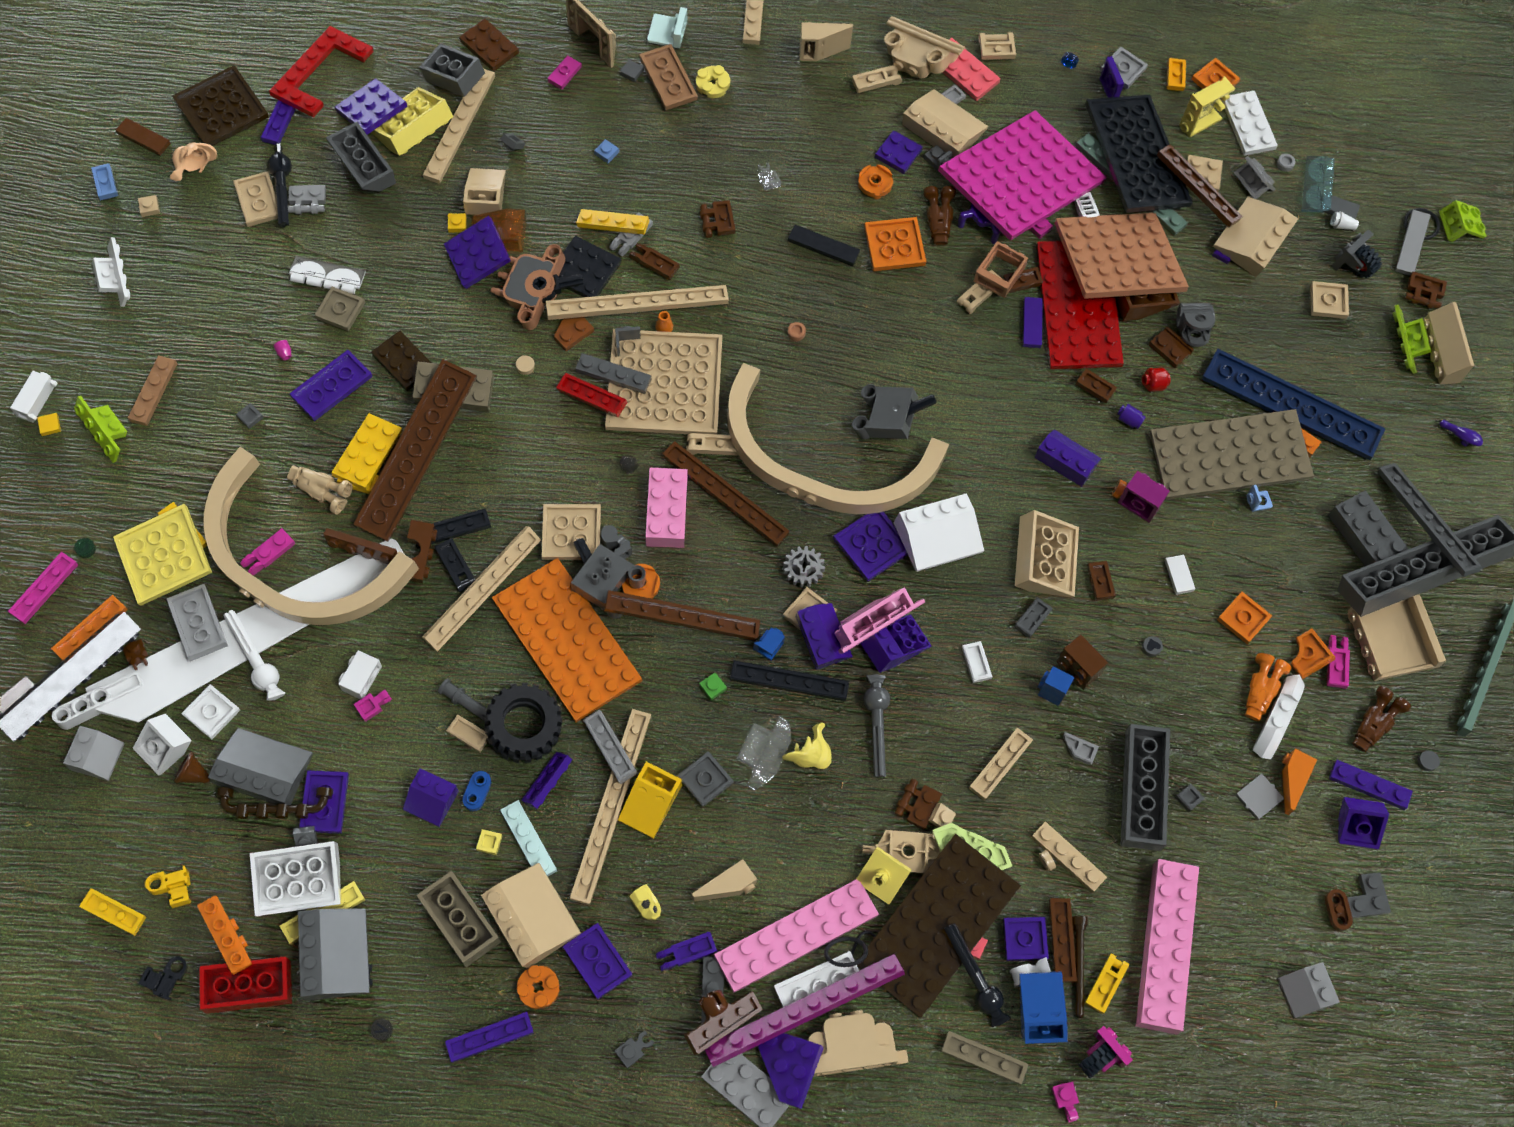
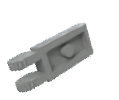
M650 219L646 232L653 225V221ZM620 232L610 244V249L614 251L622 243L624 245L620 248L618 254L624 256L644 235Z

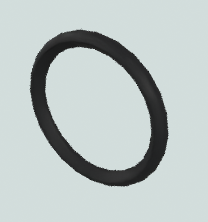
M1415 208L1405 215L1404 227L1406 231L1408 217L1413 210L1426 212L1435 219L1437 224L1436 231L1432 235L1425 236L1424 240L1434 238L1440 231L1441 225L1438 217L1428 209Z
M855 937L834 939L828 943L824 950L826 960L838 967L858 965L868 955L867 945ZM842 941L857 942L864 949L862 957L850 963H840L832 960L829 957L828 951L832 945Z

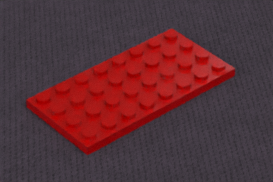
M1062 241L1037 242L1039 272L1043 279L1041 292L1050 370L1123 367L1124 361L1115 297L1084 298Z

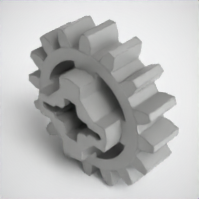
M798 546L797 552L792 549L790 555H786V561L783 564V567H785L784 574H789L787 580L793 579V585L800 583L801 588L806 583L808 587H811V582L817 584L818 578L822 579V572L825 571V566H822L824 565V559H820L821 553L815 554L814 548L808 551V546H805L804 550H801L800 546ZM805 562L806 568H805V571L803 572L802 565H803V563Z

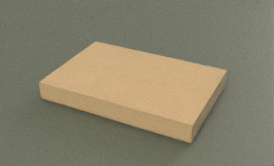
M268 171L233 181L247 227L278 219L276 194Z

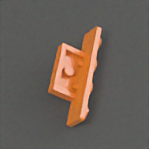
M213 896L198 904L197 907L231 973L236 974L252 965L245 950L248 944L243 935L238 936L236 931L239 927L235 919H229L218 897Z

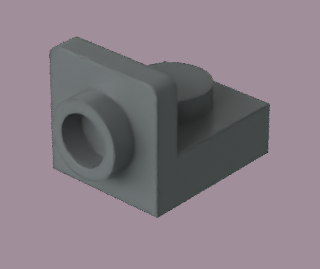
M938 145L924 154V159L937 171L940 165L951 160L952 157L950 150L945 153Z

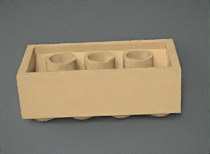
M1452 302L1429 312L1424 318L1432 351L1430 359L1434 363L1435 376L1438 378L1439 385L1461 383L1474 367L1457 303Z

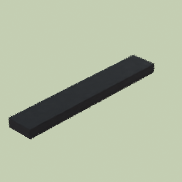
M736 660L733 661L730 681L846 701L849 681Z

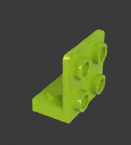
M1455 200L1439 211L1448 241L1453 242L1466 233L1483 239L1486 237V228L1481 221V213L1477 207Z

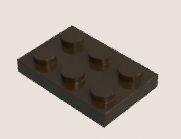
M398 331L371 351L375 359L406 391L414 387L417 363H431L401 331Z

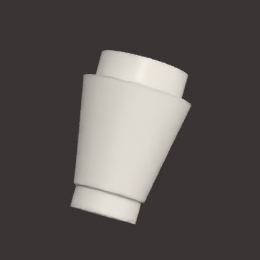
M1341 211L1334 212L1330 220V225L1336 229L1355 231L1359 224L1358 220Z

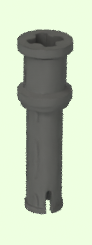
M449 678L441 684L438 689L440 695L444 694L451 699L453 704L459 703L485 721L487 709L485 706L465 694L463 688H458L452 684Z

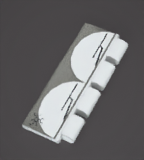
M298 256L295 257L289 275H291L290 281L304 284L306 279L307 285L322 287L324 282L323 287L326 289H330L331 286L340 289V286H342L341 290L351 294H355L356 289H360L366 274V270Z

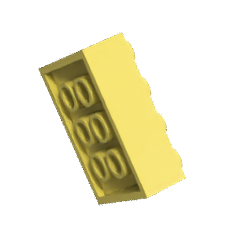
M418 87L402 98L406 101L408 107L371 133L391 152L399 156L403 155L412 146L419 144L422 139L433 134L436 129L447 124L453 118L445 99Z

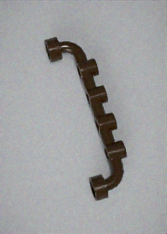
M225 787L217 789L216 797L220 799L223 810L236 814L235 817L239 819H248L249 814H256L255 817L259 819H267L268 814H276V818L287 819L288 813H296V818L307 819L308 813H317L323 810L328 799H332L333 789L318 787L316 789V798L319 799V802L315 805H230L229 800L233 799L234 790Z

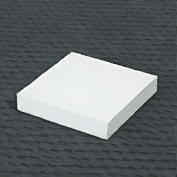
M210 684L181 714L212 740L240 709Z

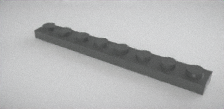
M1393 463L1379 467L1378 474L1460 574L1465 577L1480 572L1482 566L1399 466Z

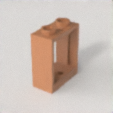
M997 241L977 269L974 282L1005 298L1025 269L1028 257ZM996 256L1017 267V270L1008 282L987 271Z

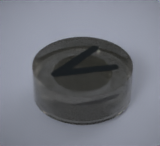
M377 1019L371 1026V1034L378 1041H386L393 1034V1026L387 1019Z

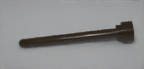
M1073 916L1072 924L1074 930H1076L1077 982H1075V1015L1077 1018H1082L1084 1016V931L1088 927V917Z

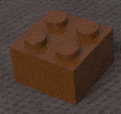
M1081 634L1063 649L1057 660L1059 668L1063 672H1067L1075 677L1073 679L1074 684L1083 690L1100 677L1108 664Z

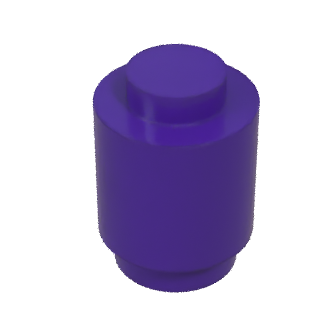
M1127 404V406L1122 405L1117 413L1120 416L1118 420L1136 429L1141 426L1146 418L1142 415L1141 411L1130 404Z

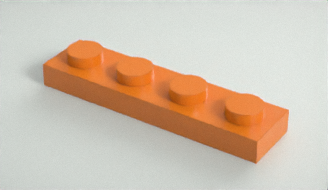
M112 595L51 649L64 660L119 611L126 612L128 609Z

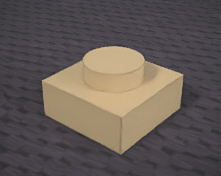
M156 195L138 198L142 217L160 214Z
M937 803L928 821L939 828L952 823L956 813L942 803Z

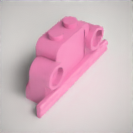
M904 587L887 597L871 602L840 622L839 629L834 632L841 645V649L838 652L840 654L847 652L925 603V600L921 599L913 603Z

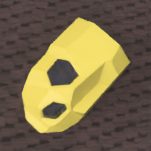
M647 884L641 886L629 896L631 902L643 918L647 920L659 918L661 913L660 904Z

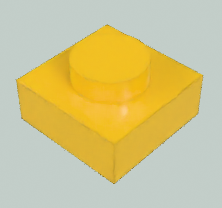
M466 213L448 214V233H461L466 230Z

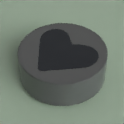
M1150 636L1143 642L1142 649L1146 655L1155 657L1162 651L1163 644L1159 638Z

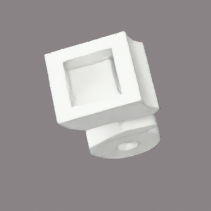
M1046 957L1038 960L1035 965L1024 964L1010 970L1014 980V987H1020L1019 974L1051 972Z

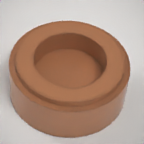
M799 322L790 324L787 332L788 337L793 341L802 340L806 334L805 326Z

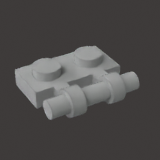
M289 186L288 201L290 205L295 206H288V213L302 214L303 212H311L312 214H318V212H325V205L319 204H326V186Z

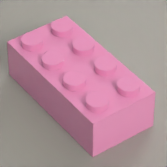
M650 468L646 546L684 548L688 469Z

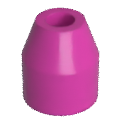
M281 340L274 344L273 347L280 358L288 360L292 357L291 347L287 340Z

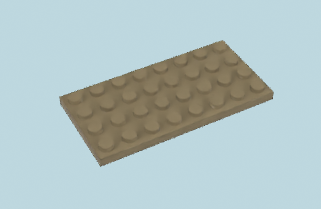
M1296 409L1151 429L1150 431L1161 482L1170 491L1166 500L1251 488L1253 485L1260 487L1309 480L1314 477Z

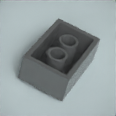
M441 43L419 67L426 82L463 97L469 93L485 74L479 58Z

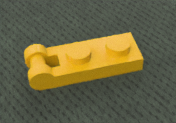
M1110 953L1084 1004L1103 1015L1127 971L1129 963L1121 962L1116 959L1114 954ZM1112 966L1118 969L1117 973L1110 970Z

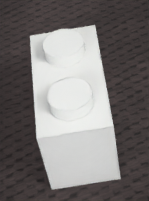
M358 650L356 655L350 658L349 667L346 672H343L339 677L338 685L343 692L362 699L366 696L382 665L378 659Z

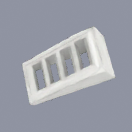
M1091 192L1084 194L1074 201L1078 217L1100 216Z

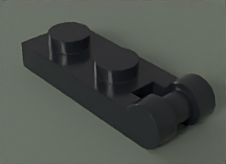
M451 538L435 546V550L459 593L464 591V588L470 586L475 581V578L455 542ZM466 575L467 578L460 581L459 577Z

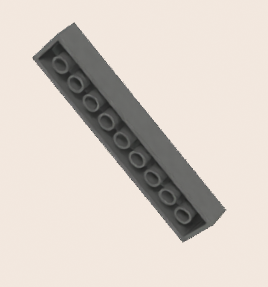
M1499 515L1454 532L1482 566L1481 569L1514 556V530ZM1432 540L1342 575L1337 591L1362 617L1463 576Z

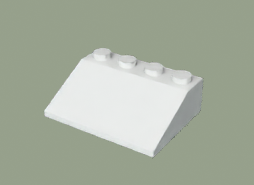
M967 493L899 512L894 521V525L916 572L984 552L975 510Z
M336 842L250 853L255 917L341 904L340 859Z

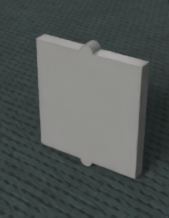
M1262 773L1236 794L1245 805V809H1249L1258 820L1284 799L1274 788L1275 785L1271 784Z

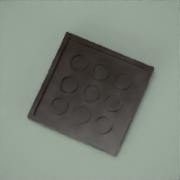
M235 65L172 95L175 103L200 140L211 146L269 118L268 112Z

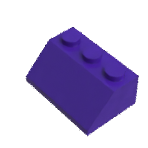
M1055 429L1047 435L1035 455L1037 460L1081 487L1102 459Z
M832 603L813 605L797 611L795 617L816 670L853 657L850 650L842 654L838 652L841 649V645L834 632L839 629L840 623Z

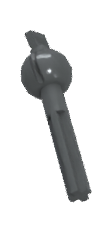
M874 674L866 676L870 683V688L866 690L863 702L864 706L871 711L874 777L881 778L886 777L883 711L889 706L891 698L889 692L882 687L886 676Z

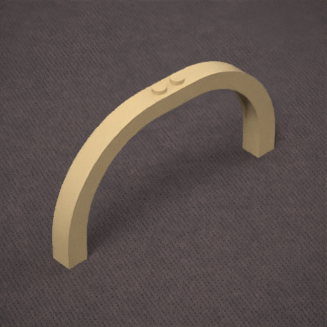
M745 363L742 364L729 395L727 414L729 434L733 446L744 464L770 486L787 493L791 497L802 499L808 504H814L831 511L848 514H872L897 508L913 500L930 485L937 475L946 456L949 444L935 438H931L920 463L909 475L895 484L877 490L849 491L834 488L779 465L759 448L748 428L746 406L759 381L760 369Z
M239 447L220 470L209 491L204 511V533L208 549L214 561L223 573L240 588L239 592L246 598L251 596L259 607L263 608L266 606L271 611L289 620L312 625H331L358 619L389 602L404 588L419 569L414 560L399 551L377 578L349 596L327 602H304L291 599L273 590L240 567L229 548L227 539L228 514L239 489L260 465L255 456Z

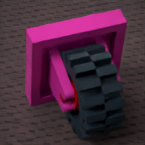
M1103 1026L1093 1034L1098 1039V1042L1086 1052L1089 1056L1079 1064V1067L1091 1078L1100 1070L1104 1073L1116 1062L1121 1068L1127 1066L1133 1061L1130 1057L1132 1053L1124 1044L1121 1046L1117 1042V1035L1110 1027L1106 1029Z

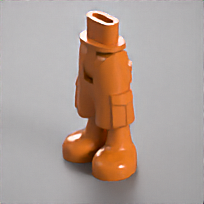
M1258 653L1255 657V662L1260 665V670L1252 676L1245 706L1247 708L1245 716L1255 721H1260L1261 716L1266 714L1273 698L1277 696L1281 687L1280 677L1289 674L1291 671L1290 664L1282 659H1277L1271 678H1268L1267 674L1275 657L1265 653Z

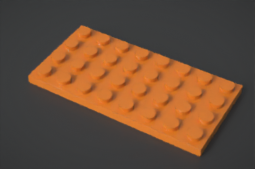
M556 558L492 597V600L575 723L642 682V678L588 600L572 590L571 582L573 579L560 560Z

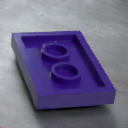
M307 770L303 804L315 805L319 802V799L316 798V789L318 787L333 789L332 799H328L323 810L317 813H308L307 819H300L299 828L315 826L316 833L342 834L349 780L348 772Z
M598 923L563 946V949L597 1000L633 976Z

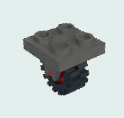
M1369 229L1364 234L1360 232L1334 258L1336 262L1332 267L1337 271L1346 263L1349 268H1352V272H1356L1355 275L1358 276L1360 274L1361 278L1371 277L1382 265V262H1380L1382 259L1378 257L1379 253H1375V249H1370V246L1365 243L1373 233Z

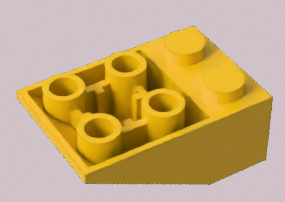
M645 762L618 821L654 839L682 787V779Z

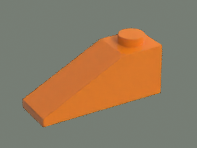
M1296 748L1291 753L1287 752L1282 761L1285 764L1282 769L1285 814L1288 816L1295 810L1317 762V759Z

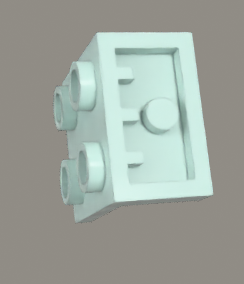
M680 7L679 14H676L675 17L654 14L647 42L664 46L672 44L673 47L680 48L687 24V8Z

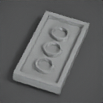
M205 584L167 598L190 662L228 646Z
M742 1054L715 1067L710 1065L701 1076L706 1083L758 1127H773L789 1107V1105L779 1101L771 1078Z

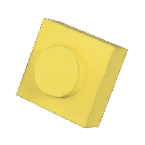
M482 829L476 850L497 856L502 834Z

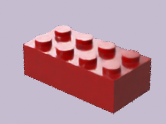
M287 957L251 960L252 965L236 974L231 973L227 963L199 966L200 1010L208 1014L292 1004L291 961Z

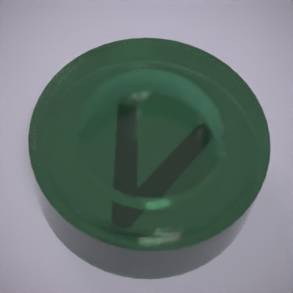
M81 538L75 543L74 550L79 557L89 558L95 553L96 546L91 539Z

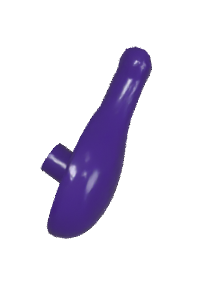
M1447 420L1440 421L1441 427L1453 432L1462 439V445L1467 446L1469 443L1475 446L1483 445V438L1476 431L1456 426Z

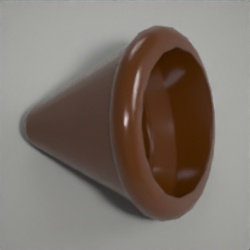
M190 752L182 762L174 782L176 784L208 783L210 779L208 778L209 774L197 760L194 753Z

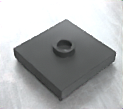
M709 751L677 775L678 778L682 779V784L702 808L734 783L733 779Z

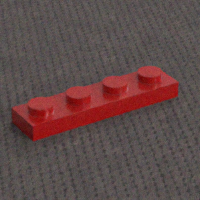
M567 373L564 374L556 387L559 392L616 417L620 416L628 403L625 398Z

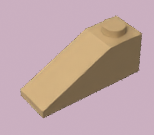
M742 859L693 892L692 899L693 901L738 896L742 893L748 894L756 888L757 878Z

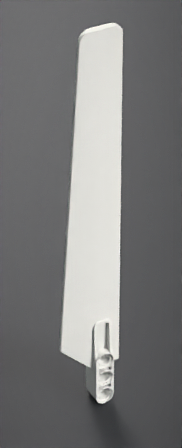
M390 539L389 542L379 543L395 548L397 553L399 551L403 553L398 542L394 539ZM357 554L280 592V594L304 602H327L341 599L370 584L388 564ZM257 604L236 614L258 653L309 625L289 620L271 611L266 606L261 608ZM225 619L219 623L227 641V647L190 662L182 641L147 657V666L144 663H140L137 665L138 670L135 671L131 665L86 687L87 693L54 710L52 719L60 728L65 730L71 729L99 714L138 723L248 659ZM106 696L104 701L98 702L101 697ZM87 705L84 711H80L81 707ZM64 715H68L65 720L60 721Z

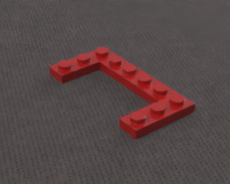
M329 26L269 90V94L275 99L314 118L324 107L323 102L298 88L334 49L365 62L374 52L373 47Z

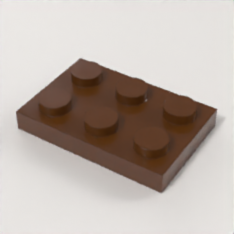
M485 18L459 36L460 42L493 72L519 53V48Z

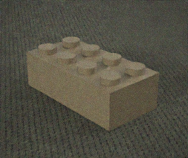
M417 363L413 400L416 404L421 400L439 364ZM461 367L475 374L477 378L460 409L489 412L494 382L493 371Z
M452 871L416 895L465 967H468L501 943L497 934Z

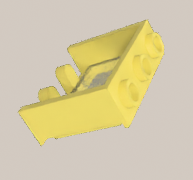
M1225 76L1222 81H1217L1191 95L1179 125L1189 138L1222 120V117L1214 107L1218 111L1224 110L1225 105L1220 98L1226 101L1230 98L1229 93L1235 90V87Z

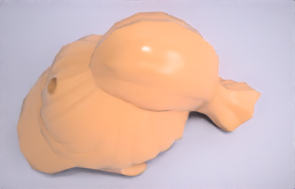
M195 142L178 147L172 156L175 171L170 175V179L181 181L184 169L188 172L199 170V173H202L208 162L217 158L216 149L209 144Z

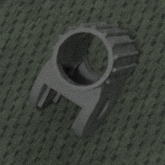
M1210 303L1179 304L1176 328H1179L1182 340L1186 344L1195 347L1206 345L1210 340V332L1215 324V312ZM1197 333L1200 335V337L1195 338L1192 337L1191 334Z

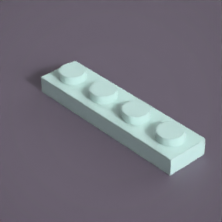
M519 800L501 809L503 817L530 866L532 867L540 863L547 876L557 872Z

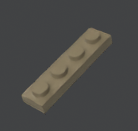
M948 1031L941 1050L944 1054L1018 1085H1022L1029 1065L951 1031Z

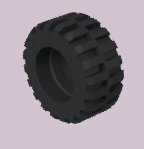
M522 682L521 686H517L515 683L511 684L509 689L505 687L501 689L499 695L493 696L491 704H488L486 709L485 734H487L489 745L493 746V750L497 754L500 752L502 758L506 760L512 758L515 763H519V760H525V763H530L531 759H536L537 761L544 754H549L552 747L558 742L562 727V711L560 706H557L556 698L554 696L550 697L548 690H540L539 685L533 684V687H530L526 682ZM519 707L533 709L542 718L541 731L536 736L528 739L512 736L507 732L504 725L507 713Z

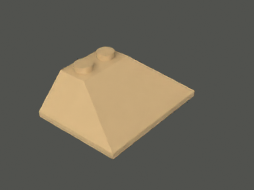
M566 0L568 26L578 36L590 29L599 38L600 58L612 68L614 66L616 50L615 33L609 30L604 22L590 12L579 0Z

